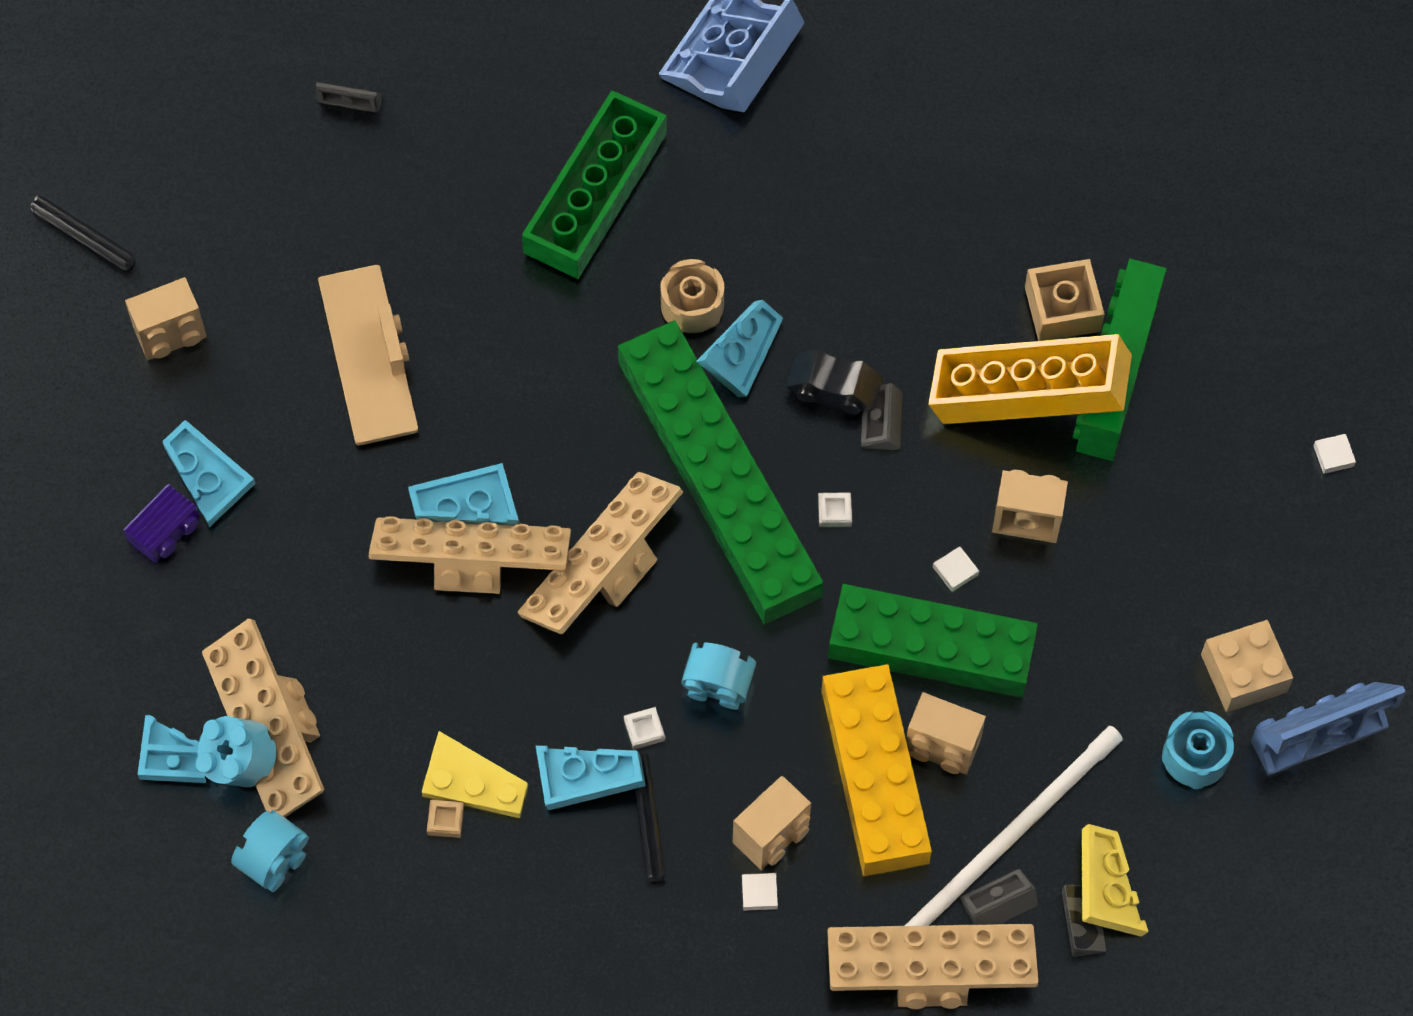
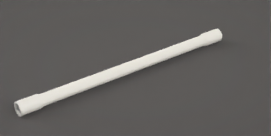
M1108 726L1089 744L1085 752L905 926H929L1098 761L1103 760L1123 740L1121 734L1114 727Z

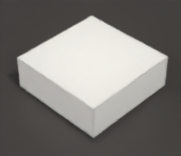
M1346 434L1314 442L1313 446L1323 474L1355 466L1356 461Z
M818 493L819 527H852L851 493Z
M960 546L933 563L934 570L951 592L979 575V570Z
M656 707L624 716V722L633 750L665 741V734Z
M776 873L742 875L743 911L774 910L778 908Z

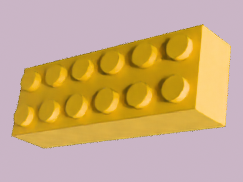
M1119 334L940 349L937 353L929 406L943 424L1124 411L1132 354Z
M889 665L823 676L822 695L863 877L928 865L932 850Z

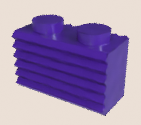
M167 484L123 531L129 543L154 563H157L160 558H167L176 548L177 541L181 539L182 535H189L195 530L200 516L194 503H191L189 499H186L175 488H172L170 484Z

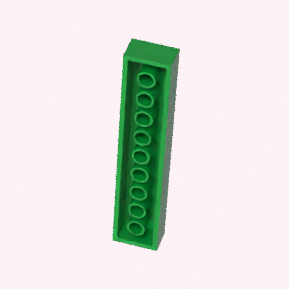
M674 320L618 345V363L765 625L821 599L824 582L704 370L696 362L695 354Z

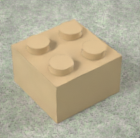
M1090 259L1028 269L1025 291L1038 341L1056 340L1101 332L1105 314Z
M185 277L125 300L134 331L147 361L153 358H163L170 354L171 351L184 346H194L202 339L207 338L199 307Z
M1003 470L992 533L1056 543L1063 516L1068 481L1060 480V478L1053 475L1040 477L1028 475V473L1022 470Z
M1268 620L1205 641L1201 656L1226 713L1288 692L1293 676Z
M923 692L908 726L906 742L909 755L921 762L929 760L940 764L941 768L949 773L959 774L960 772L967 775L981 741L986 716Z
M781 776L733 820V844L760 870L768 864L771 866L775 865L786 852L784 849L792 841L798 843L808 833L809 820L811 818V802L787 779Z

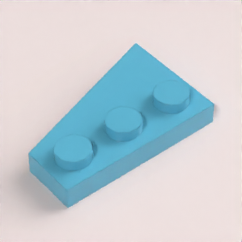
M754 301L696 362L737 397H747L783 317L765 301Z
M186 420L162 441L165 450L209 528L255 485L252 476Z
M502 463L408 487L416 520L426 518L435 522L460 520L464 523L481 524L493 522L502 525L519 524Z
M536 745L544 801L548 810L646 786L641 756L638 751L615 749L584 751L578 750L577 747L549 749L547 746Z

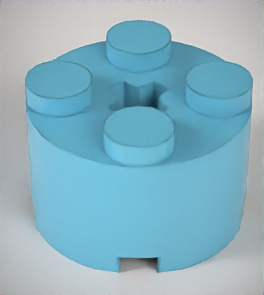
M704 642L703 648H699L698 643H694L681 683L689 690L687 695L692 699L706 701L707 697L720 700L719 704L725 708L738 710L740 703H744L746 700L756 661L748 656L746 662L739 658L740 651L723 645Z
M1191 711L1180 715L1172 723L1163 746L1162 761L1167 771L1178 782L1193 789H1202L1204 786L1215 783L1226 772L1233 755L1234 741L1232 730L1223 718L1212 712L1193 713Z
M231 716L209 720L203 727V733L198 743L196 767L199 772L204 773L213 782L240 787H253L257 785L256 782L262 777H267L273 769L276 760L275 741L271 740L267 732L269 729L258 721Z
M272 810L271 813L266 811L247 829L243 835L247 839L243 849L238 846L236 847L231 863L265 889L275 892L283 883L286 872L290 868L296 870L305 859L306 853L302 849L308 842L309 836L275 810Z

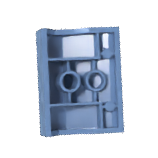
M709 0L659 72V76L720 108L745 112L805 22L794 0H784L781 6L765 4L761 0Z
M1373 682L1366 686L1364 683L1356 684L1347 689L1346 694L1338 697L1328 695L1317 701L1313 707L1305 709L1301 706L1288 712L1285 718L1277 721L1271 718L1259 723L1256 726L1251 743L1269 776L1387 729L1389 725L1384 709L1399 707L1406 691L1403 686Z

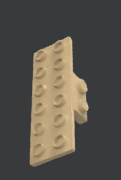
M373 265L319 277V286L355 444L359 446L417 433L418 425L404 368V362L409 361L406 343H399L397 334L403 333L399 314H392L380 266Z
M637 472L573 548L568 551L566 569L553 570L549 573L542 584L518 610L521 618L556 633L563 634L599 591L609 604L618 607L658 560L644 538L682 495L683 491L681 488L642 472Z
M393 516L379 517L375 522L369 549V559L434 563V590L500 594L501 567L565 570L571 529L559 526L502 525L493 522L479 524L464 523L460 520L435 522L426 518L415 520L399 519Z
M247 619L205 648L202 654L227 716L258 721L269 729L267 732L271 740H274L276 744V760L270 774L256 782V788L265 810L270 813L272 810H275L285 818L324 792L323 784L305 743H311L320 737L316 726V717L309 709L304 698V688L295 678L277 675L255 620Z
M1032 924L828 928L830 989L832 991L898 990V1007L921 1009L930 1006H942L947 1009H953L959 1006H967L969 988L1038 986L1035 936Z

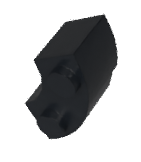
M813 350L795 355L786 387L796 393L797 398L803 402H816L828 407L841 409L848 414L856 415L860 411L874 410L883 376L863 361L841 360L829 356L821 350Z

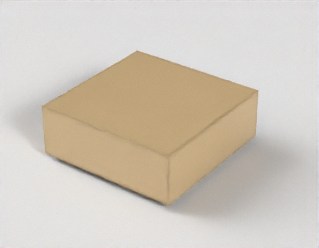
M430 800L427 835L461 838L464 802Z

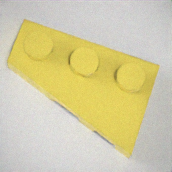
M439 731L424 781L422 797L441 801L464 802L466 807L520 818L528 790V783Z
M1091 824L1082 829L1083 922L1142 937L1148 933V928L1145 920H1140L1136 907L1140 902L1137 892L1131 890L1126 873L1129 871V866L1117 831Z

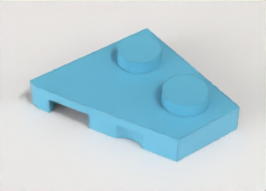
M145 715L137 774L139 780L206 783L207 777L204 773L199 772L196 767L199 742L186 738L184 733L175 728L170 729L160 724L153 716Z

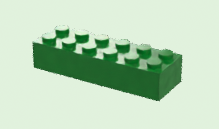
M611 90L522 234L523 253L579 279L667 135V115Z
M1129 258L1126 270H1119L1101 336L1119 334L1132 354L1124 411L1078 414L1073 439L1078 440L1076 452L1112 462L1114 460L1167 268Z
M842 584L829 643L828 659L867 667L888 664L892 672L1023 698L1038 623Z

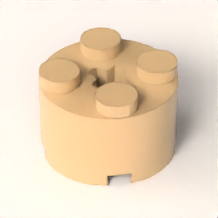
M697 259L683 260L674 264L661 281V311L665 320L668 323L675 320L682 333H699L719 324L724 310V281L719 271L715 268L712 269L705 265V262Z

